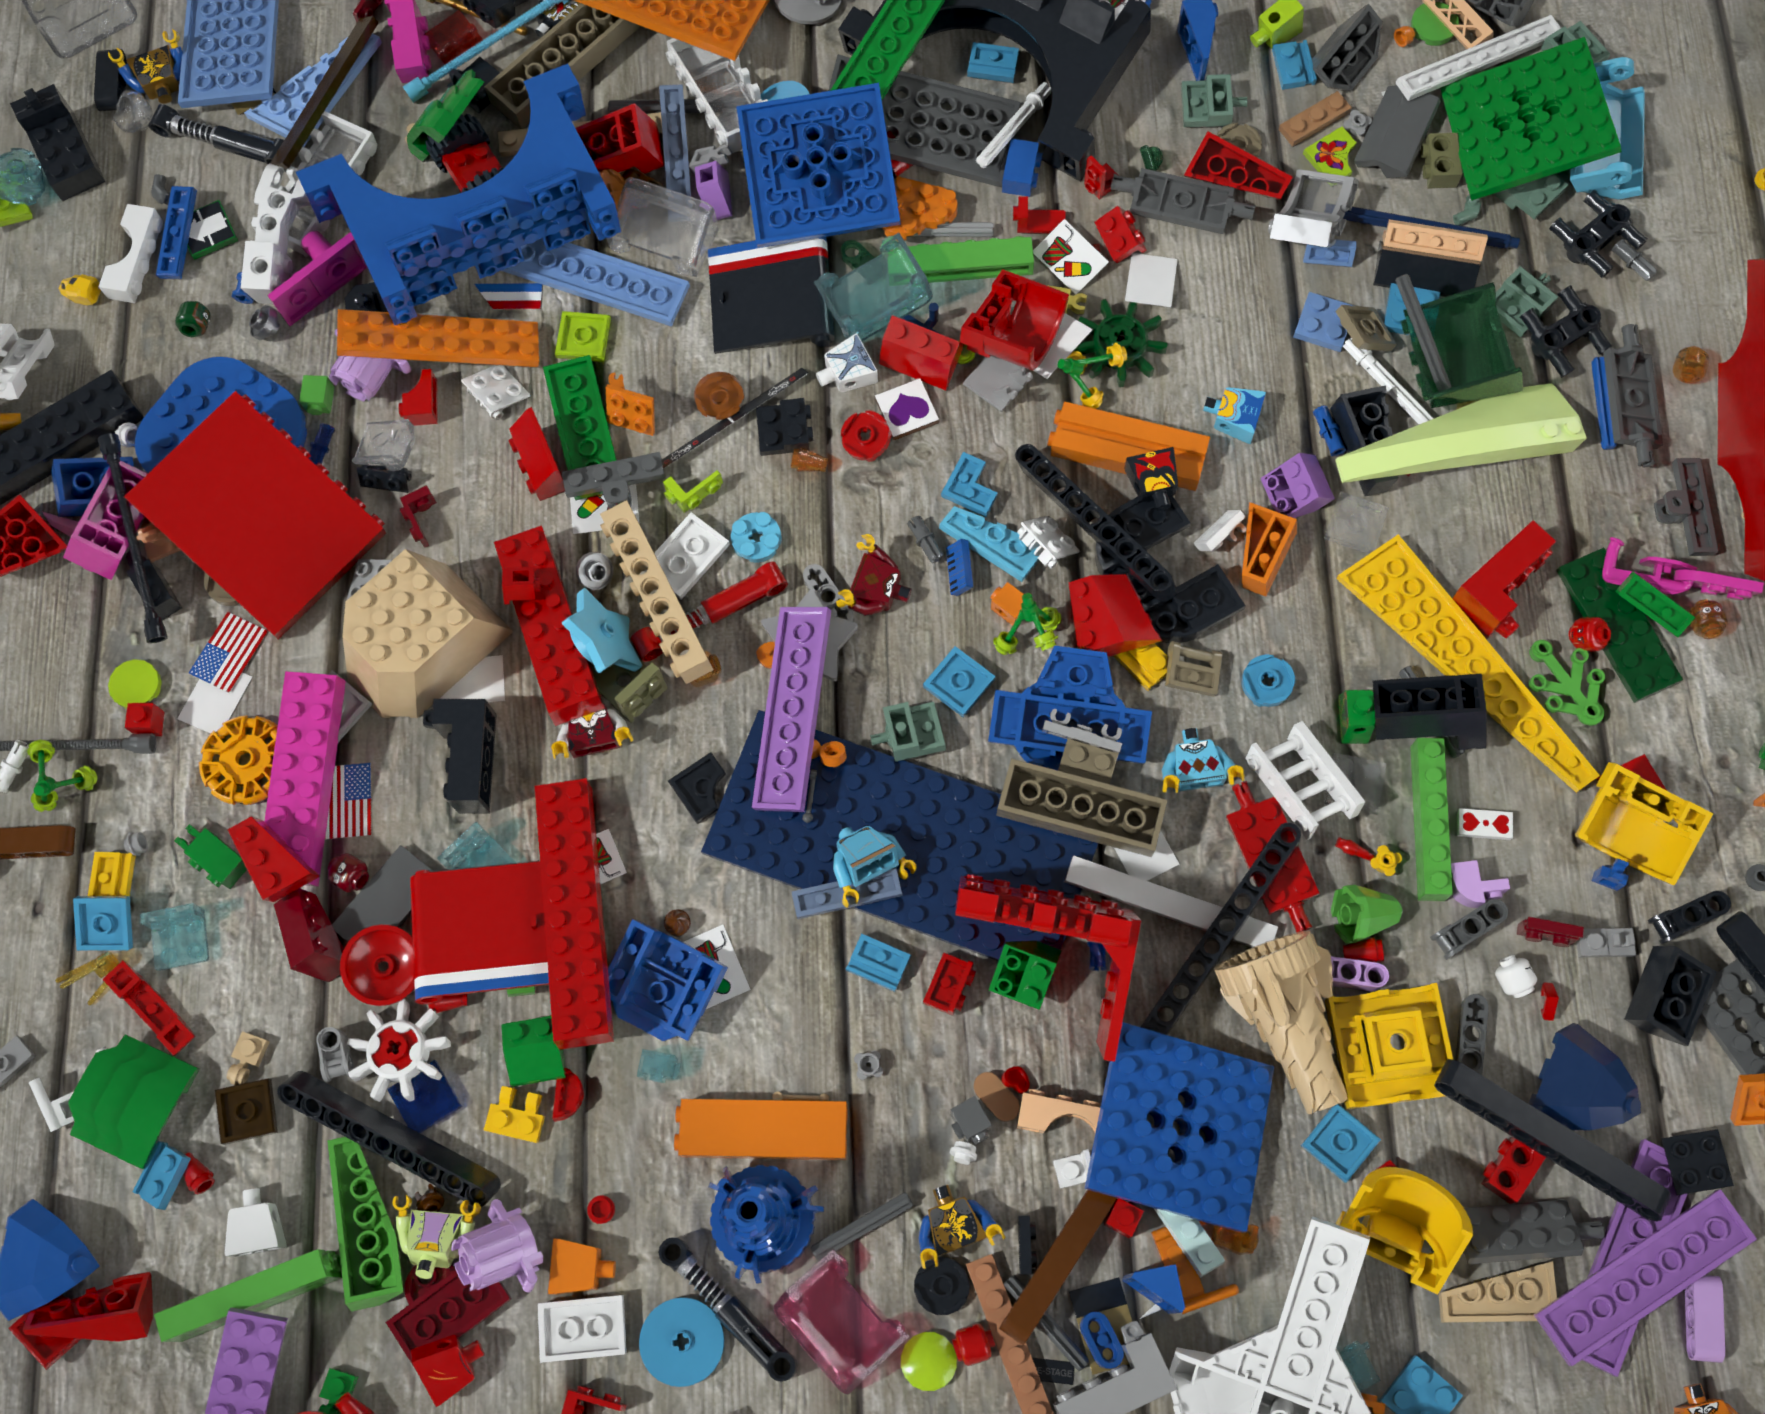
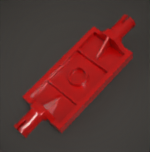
M1244 781L1241 782L1242 785L1238 783L1232 787L1241 809L1226 815V820L1246 865L1250 869L1281 824L1286 823L1287 820L1275 797L1256 802L1248 782ZM1285 831L1280 835L1284 842L1291 843L1295 840L1293 833L1290 831ZM1299 846L1262 898L1269 915L1281 910L1288 912L1296 933L1312 928L1303 905L1306 900L1320 894ZM1269 853L1265 857L1266 861L1271 865H1276L1281 861L1280 857L1275 853ZM1261 875L1252 876L1256 887H1261L1265 884L1266 881Z

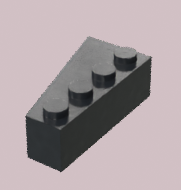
M1386 385L1341 394L1330 408L1335 423L1339 426V433L1347 453L1393 435L1392 427H1389L1388 415L1390 413L1389 406L1385 400V395L1387 394ZM1397 475L1360 480L1359 484L1366 497L1387 492L1399 477Z

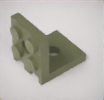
M641 661L643 666L636 672L613 664L601 673L596 671L593 674L599 693L630 723L634 721V717L642 714L653 703V699H657L668 689L660 669L653 662L646 666ZM628 675L631 677V681L627 686H619L617 684L619 677Z

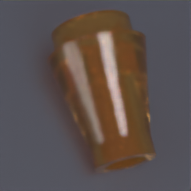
M802 447L800 449L794 448L790 468L796 469V472H825L828 458Z

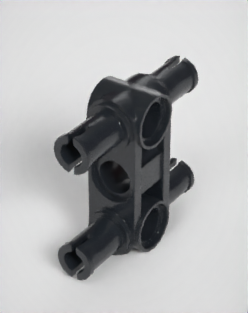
M1593 190L1583 202L1598 214L1594 220L1580 231L1575 232L1560 217L1550 226L1549 230L1564 242L1563 246L1567 250V258L1571 262L1588 264L1601 278H1604L1612 270L1613 266L1598 254L1600 250L1616 237L1622 236L1637 251L1647 242L1648 238L1633 226L1634 222L1630 218V210L1626 206L1615 203L1609 204L1596 190Z
M1572 285L1557 294L1570 311L1567 316L1550 326L1543 324L1534 308L1529 309L1519 317L1532 334L1530 337L1533 353L1540 358H1544V360H1550L1561 378L1575 370L1563 353L1564 348L1583 336L1585 338L1588 337L1599 355L1613 346L1600 329L1602 327L1600 310L1593 305L1586 304V302L1583 303L1572 288Z

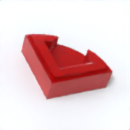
M1543 982L1541 996H1545V1003L1543 1009L1541 1008L1542 1018L1554 1021L1559 997L1553 983Z

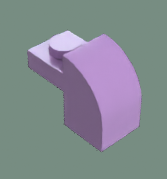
M1477 860L1451 863L1452 897L1466 907L1478 908L1485 903V896L1486 900L1500 899L1510 889L1508 878L1481 881Z

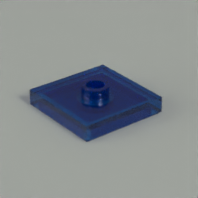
M436 1060L428 1064L436 1067L442 1074L440 1080L430 1078L422 1071L411 1079L415 1100L409 1102L403 1097L400 1083H396L387 1089L406 1125L419 1133H422L463 1107Z

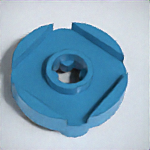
M1265 654L1257 656L1249 662L1242 674L1241 683L1244 693L1254 705L1258 707H1273L1282 704L1290 696L1295 683V675L1288 662L1283 659L1281 661L1278 658H1274V655ZM1264 675H1267L1268 678H1274L1275 681L1272 682V686L1262 683Z

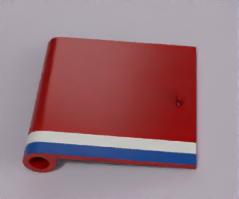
M540 861L438 872L420 870L410 877L416 1003L425 1005L441 1002L443 996L549 985Z

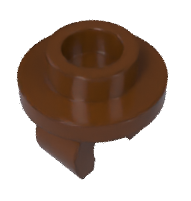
M432 1184L428 1185V1194L422 1196L419 1192L415 1193V1199L417 1200L416 1208L419 1211L438 1212L444 1205L443 1195Z

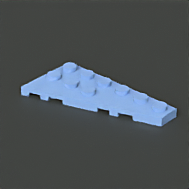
M372 33L327 106L326 112H331L381 45L382 41L379 36ZM347 38L339 43V48L329 55L327 53L320 57L321 61L313 67L307 66L281 85V90L274 94L272 99L261 100L262 104L254 110L250 108L244 112L246 117L286 138ZM322 116L314 127L315 129H318L324 121ZM311 136L308 137V139L306 140V142H305V144L303 145V147H304V146L307 144V142L310 140Z

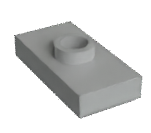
M15 1036L0 1049V1088L36 1057L34 1052L19 1036Z

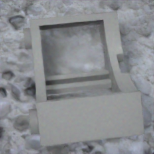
M1297 169L1296 175H1293L1291 180L1292 190L1284 208L1279 213H1275L1274 219H1271L1268 232L1271 234L1270 238L1321 247H1332L1336 243V238L1334 237L1340 236L1346 225V219H1343L1345 212L1352 209L1359 180L1349 176Z

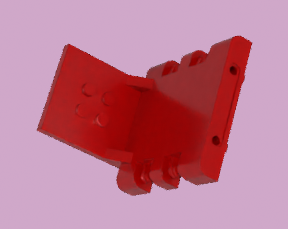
M961 875L956 900V916L992 923H1005L1049 934L1056 933L1087 939V941L1101 943L1112 961L1110 971H1107L1105 979L1106 993L1105 998H1102L1101 1019L1096 1042L1103 1060L1115 1062L1141 919L1133 910L1121 908L1114 901L1102 900V902L1091 900V897L1077 894L1072 899L1063 897L1064 892L1048 889V892L1037 890L1035 886L1021 884L1020 888L1009 887L1010 882L994 879V881L984 880L979 875Z

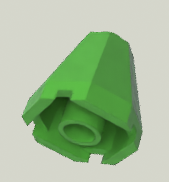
M1345 885L1342 887L1343 889H1337L1334 892L1331 914L1332 917H1337L1338 924H1334V929L1346 944L1356 943L1399 923L1403 913L1401 904L1394 896L1358 885Z

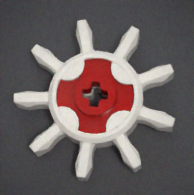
M405 999L398 1002L396 1020L385 1024L378 1014L370 1010L367 1012V1016L376 1028L370 1040L348 1038L347 1044L357 1051H366L367 1062L348 1072L349 1077L356 1082L373 1072L379 1075L370 1094V1097L375 1101L380 1102L390 1082L400 1083L401 1093L409 1102L415 1100L411 1079L421 1071L430 1078L441 1079L442 1074L436 1067L428 1064L427 1061L430 1051L451 1047V1041L447 1037L427 1039L424 1033L439 1017L431 1008L416 1024L408 1021L410 1004Z

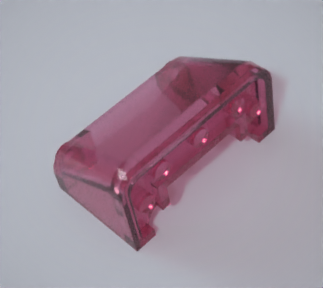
M833 1249L790 1286L774 1304L773 1308L781 1323L841 1392L848 1395L900 1347L909 1336L904 1326L898 1320L888 1318L882 1321L847 1281L846 1277L849 1274L847 1260Z

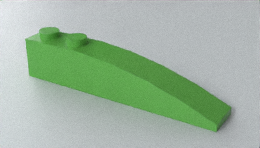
M347 1137L327 1140L345 1304L351 1312L380 1306L404 1292L397 1236L360 1145Z

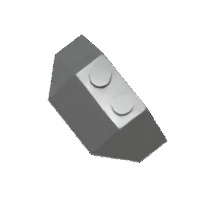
M1370 4L1365 5L1342 23L1312 58L1313 70L1327 88L1351 91L1378 58L1380 30L1382 29L1383 21Z

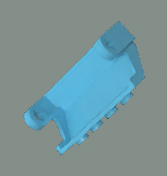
M1620 57L1594 63L1622 152L1571 168L1570 181L1577 193H1591L1593 190H1596L1600 196L1617 200L1643 195L1645 90L1643 87L1621 90L1608 84L1628 79L1634 74V61L1632 59Z

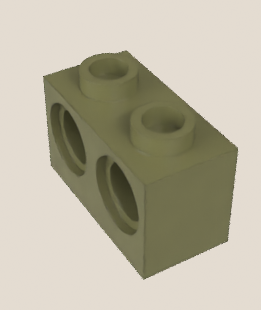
M1457 133L1428 134L1425 143L1421 145L1420 156L1425 161L1423 179H1427L1428 189L1457 188L1462 176V167L1458 155L1459 142Z

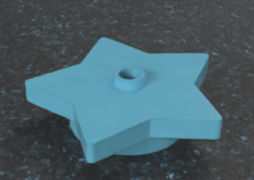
M586 588L580 590L577 593V613L569 616L562 622V625L570 631L572 641L578 651L589 662L594 664L598 673H601L613 664L636 672L643 666L629 641V617L607 610Z

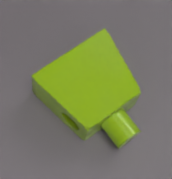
M1278 0L1259 16L1258 30L1250 35L1253 45L1258 48L1266 42L1272 49L1273 45L1285 43L1302 33L1304 7L1298 0Z

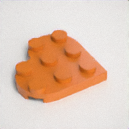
M897 176L894 184L901 225L883 227L882 229L887 237L904 241L907 240V236H913L916 233L920 235L925 228L937 229V225L946 222L950 224L955 219L958 210L956 193L943 187Z

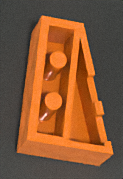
M1249 502L1242 569V588L1265 597L1267 596L1297 534V519Z

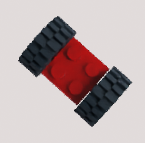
M467 113L465 116L461 114L440 143H437L429 135L427 136L429 139L426 140L427 151L440 170L444 173L449 172L461 193L485 183L504 169L488 145L490 144V139L475 116Z

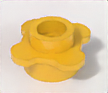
M1381 845L1377 848L1378 853L1375 858L1371 859L1370 865L1373 869L1390 877L1395 874V867L1398 863H1401L1402 856L1400 853H1393L1388 850L1387 846Z

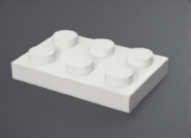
M691 512L654 554L675 595L682 600L729 547L730 542Z
M624 1295L538 1303L540 1363L627 1354Z

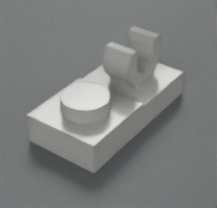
M1633 928L1584 929L1583 938H1579L1577 941L1578 958L1635 956Z

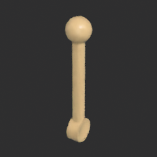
M775 1092L772 1095V1099L829 1101V1096L826 1093H822L820 1096L783 1095L781 1092Z

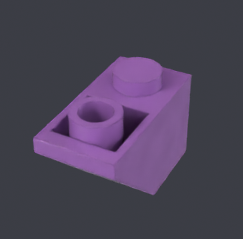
M717 161L696 166V188L709 220L713 222L733 216L729 173Z

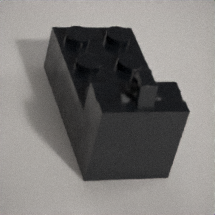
M54 84L37 92L33 88L24 91L25 97L10 103L17 121L29 137L50 186L62 201L106 182L73 110Z
M1482 674L1372 681L1376 740L1457 735L1459 750L1471 748L1486 749L1487 711Z
M433 699V709L424 710V727L436 729L444 739H447V745L450 748V758H446L445 762L448 783L444 784L443 795L446 801L459 814H490L497 714L486 699Z

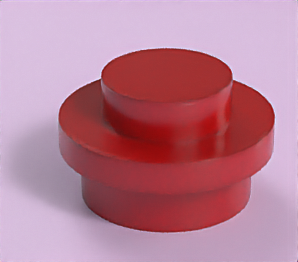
M604 1195L594 1197L587 1207L588 1216L594 1223H608L615 1215L613 1200Z

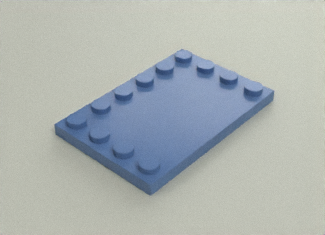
M187 0L178 104L181 108L272 99L279 0Z

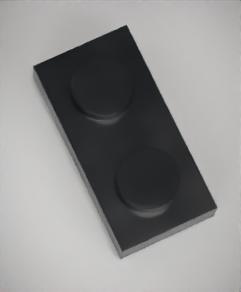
M1018 1216L1019 1275H1031L1032 1269H1037L1036 1251H1031V1240L1036 1239L1035 1222H1030V1216Z

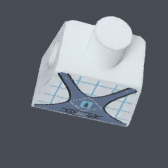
M857 333L828 351L824 355L827 368L816 373L821 386L834 381L840 392L850 391L878 382L877 369Z

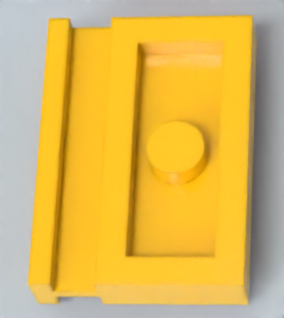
M1155 643L1113 655L1147 691L1167 674L1169 657Z
M94 852L88 896H130L136 856H133L131 853Z

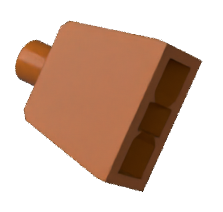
M553 1238L548 1294L559 1295L597 1290L599 1278L615 1277L616 1261L601 1260L602 1251L600 1248Z

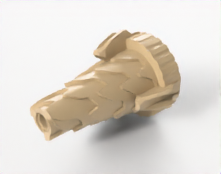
M1301 931L1254 946L1219 963L1214 968V971L1221 985L1220 991L1222 996L1250 1025H1256L1264 1043L1268 1042L1276 1061L1281 1063L1291 1089H1297L1306 1113L1313 1114L1316 1111H1321L1346 1101V1090L1332 1058V1054L1335 1052L1330 1042L1331 1033L1323 1014L1325 1006L1321 998L1333 996L1332 962L1329 951L1317 945L1310 931Z

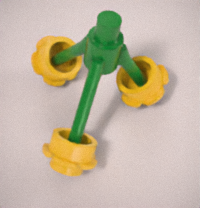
M1114 343L1113 346L1107 347L1106 355L1086 358L1082 356L1081 352L1073 351L1066 359L1058 361V368L1070 374L1083 390L1080 397L1082 406L1096 409L1102 404L1104 395L1096 387L1088 389L1081 380L1080 375L1085 372V367L1088 364L1108 360L1110 366L1117 365L1121 367L1124 361L1127 360V352L1124 346Z

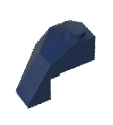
M1572 1023L1555 1033L1552 1041L1555 1049L1551 1059L1546 1058L1538 1077L1542 1080L1537 1094L1532 1093L1528 1104L1570 1130H1595L1619 1125L1641 1113L1638 1087L1616 1054L1579 1024Z

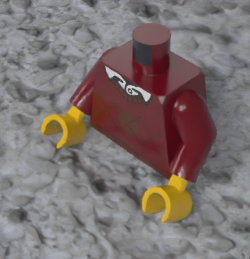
M861 535L867 544L865 546L862 542H858L856 546L859 550H868V554H863L850 590L844 589L838 592L839 595L844 597L845 601L840 599L836 601V605L838 607L848 605L849 609L863 616L881 613L883 610H890L894 599L907 603L912 588L900 585L901 572L898 570V566L885 551L875 544L872 535Z

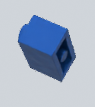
M1018 139L1010 140L1002 180V193L1030 197L1031 189L1037 187L1038 173H1035V169L1041 166L1042 153L1038 152V142Z

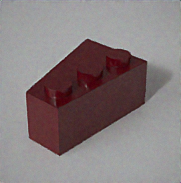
M299 888L276 902L274 908L291 970L326 982H331L339 976L340 960L344 948L316 894Z

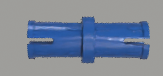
M1324 405L1316 408L1313 411V415L1320 427L1319 434L1321 438L1325 439L1331 456L1341 455L1346 451V448L1338 433L1340 430L1338 424L1334 423L1327 406Z

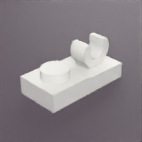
M1228 510L1194 542V545L1199 551L1212 552L1222 546L1225 538L1229 541H1236L1237 538L1234 535L1235 528L1240 533L1246 532V527L1240 523L1245 518V515L1241 510Z

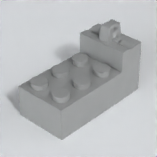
M1132 1321L1122 1326L1121 1331L1125 1343L1121 1344L1130 1367L1127 1368L1126 1365L1122 1364L1108 1371L1110 1377L1101 1380L1097 1376L1082 1383L1084 1389L1076 1393L1071 1388L1056 1395L1058 1401L1053 1403L1056 1413L1126 1414L1177 1390L1152 1334L1144 1333L1137 1321Z

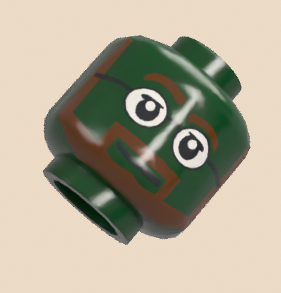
M186 301L179 307L175 318V325L187 337L201 336L205 334L211 319L210 311L198 301Z

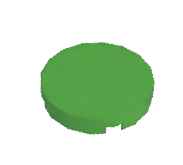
M1435 3L1439 9H1449L1447 4ZM1425 4L1420 5L1415 10L1411 19V27L1415 31V38L1425 41V44L1430 46H1440L1452 39L1454 35ZM1451 14L1450 22L1453 25H1459L1457 14Z

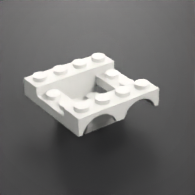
M0 323V356L5 357L0 363V398L13 400L20 397L27 386L25 375L37 359L47 358L55 346L50 329H44L43 334L37 340H25L18 337L16 329L12 324Z

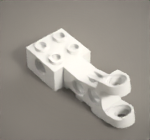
M268 164L265 167L255 192L254 204L259 206L258 216L252 219V227L256 228L255 241H245L241 289L261 304H273L267 295L289 279V274L293 271V262L287 255L289 230L299 208L311 205L299 178L292 194L279 190L285 170L273 164ZM285 201V204L278 208L279 204ZM274 223H277V224H276V227H275L274 229L270 230V227H271Z

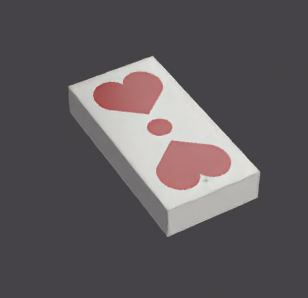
M1459 808L1457 810V836L1511 840L1513 838V812Z

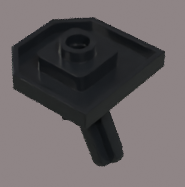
M374 282L355 285L344 298L346 310L388 312Z

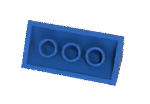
M1176 1264L1124 1275L1123 1282L1167 1313H1182L1185 1309Z

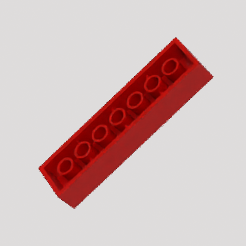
M542 525L495 541L494 545L502 569L534 567L535 577H540L541 593H535V600L512 601L548 714L554 725L557 726L605 709L589 661L578 651L572 641L570 631L562 625V622L573 615L549 540Z

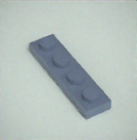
M890 869L857 887L851 884V889L856 890L859 894L858 904H856L853 896H847L846 899L849 904L848 908L902 896L897 869ZM836 881L792 891L797 919L847 909L842 904L843 887L840 888Z

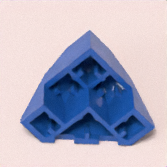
M31 1199L7 1217L4 1245L0 1251V1312L7 1321L49 1303L76 1286L100 1267L88 1248L62 1220L34 1199Z

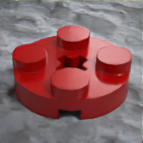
M870 410L865 411V413L851 415L844 422L841 429L842 444L847 453L857 460H866L868 462L875 461L877 457L886 451L892 436L886 420L879 413ZM871 431L870 439L862 441L861 433Z

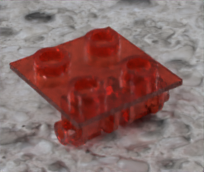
M460 10L424 34L428 36L430 47L445 66L448 62L451 63V60L456 59V57L461 56L468 49L471 50V47L473 48V46L483 41L473 23L470 24Z

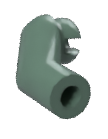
M1470 195L1466 197L1464 211L1453 215L1455 225H1462L1479 216L1481 208L1480 198L1471 201Z

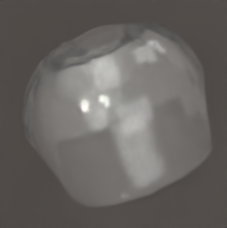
M124 91L116 104L117 112L113 117L115 123L125 133H135L148 129V124L153 117L149 101L136 91Z

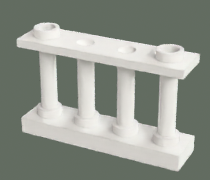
M1303 721L1294 724L1287 738L1288 741L1263 752L1257 743L1251 745L1245 758L1249 767L1257 773L1293 823L1299 827L1306 840L1312 838L1319 825L1318 821L1339 811L1344 812L1349 819L1358 816L1365 804V800ZM1292 750L1297 751L1304 760L1281 772H1278L1271 763V760ZM1308 770L1312 771L1319 781L1294 793L1286 781ZM1324 790L1328 791L1335 802L1312 813L1301 802Z

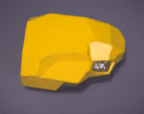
M84 274L63 279L58 288L63 296L74 303L82 305H93L96 303L101 292L99 288L100 282L95 277Z

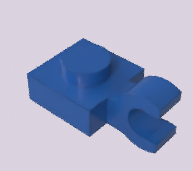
M1617 858L1613 866H1601L1594 871L1591 881L1618 891L1627 884L1629 875L1623 872L1629 865V862Z

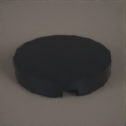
M938 1257L937 1267H935L934 1260L925 1262L926 1269H923L921 1266L914 1280V1293L918 1303L926 1311L935 1315H949L958 1311L965 1304L970 1292V1280L965 1269L957 1261L949 1258Z

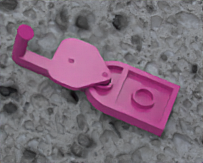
M1610 537L1602 577L1607 583L1621 585L1632 571L1616 569L1620 547L1624 546V542L1618 538ZM1661 557L1640 559V565L1654 568L1653 575L1635 572L1662 593L1668 595L1682 593L1694 587L1701 589L1700 593L1717 595V593H1725L1729 599L1743 600L1744 598H1752V595L1762 593L1764 586L1763 582L1697 571V567L1682 561ZM1671 570L1675 571L1673 580L1661 578V573L1671 574Z

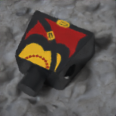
M1170 447L1127 457L1124 469L1141 502L1154 500L1157 511L1170 508L1171 504L1168 496L1175 495L1178 487L1174 448Z

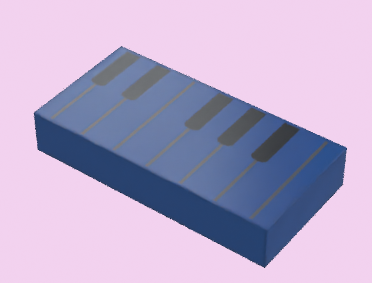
M960 539L946 547L950 593L955 596H959L973 588L969 542L965 539Z

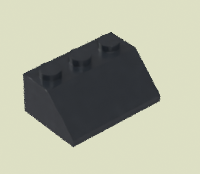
M1653 946L1624 1020L1646 1033L1683 1046H1689L1717 972L1676 946Z

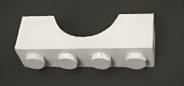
M127 204L120 225L129 237L132 238V246L128 255L123 260L105 266L99 288L108 299L135 303L137 296L142 291V282L149 270L151 255L156 250V241L163 229V220L155 208Z

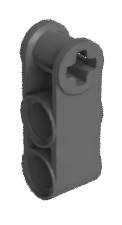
M1489 900L1452 925L1449 924L1430 938L1438 943L1445 953L1444 958L1447 960L1466 948L1468 944L1502 923L1508 916V908L1501 900ZM1488 908L1497 910L1499 914L1497 920L1488 916ZM1465 922H1471L1475 925L1476 934L1466 931Z

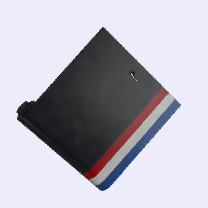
M827 237L760 248L757 247L755 240L708 249L715 354L810 338L811 342L819 347H826L835 340Z

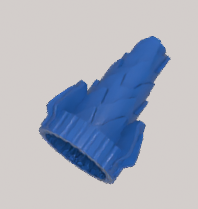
M757 1165L753 1168H745L743 1171L732 1175L726 1166L722 1169L725 1177L717 1185L710 1182L708 1186L718 1191L715 1196V1202L711 1207L710 1225L712 1226V1236L716 1240L718 1249L724 1253V1257L738 1266L735 1278L740 1280L744 1272L751 1270L753 1271L756 1284L762 1283L763 1273L782 1270L785 1266L793 1264L797 1258L804 1254V1250L809 1246L811 1236L814 1234L815 1213L824 1212V1207L813 1206L811 1197L818 1191L816 1185L806 1189L795 1176H791L784 1169L780 1170L775 1166L765 1167L764 1165ZM747 1203H755L758 1208L757 1215L753 1219H745L742 1214L743 1207Z

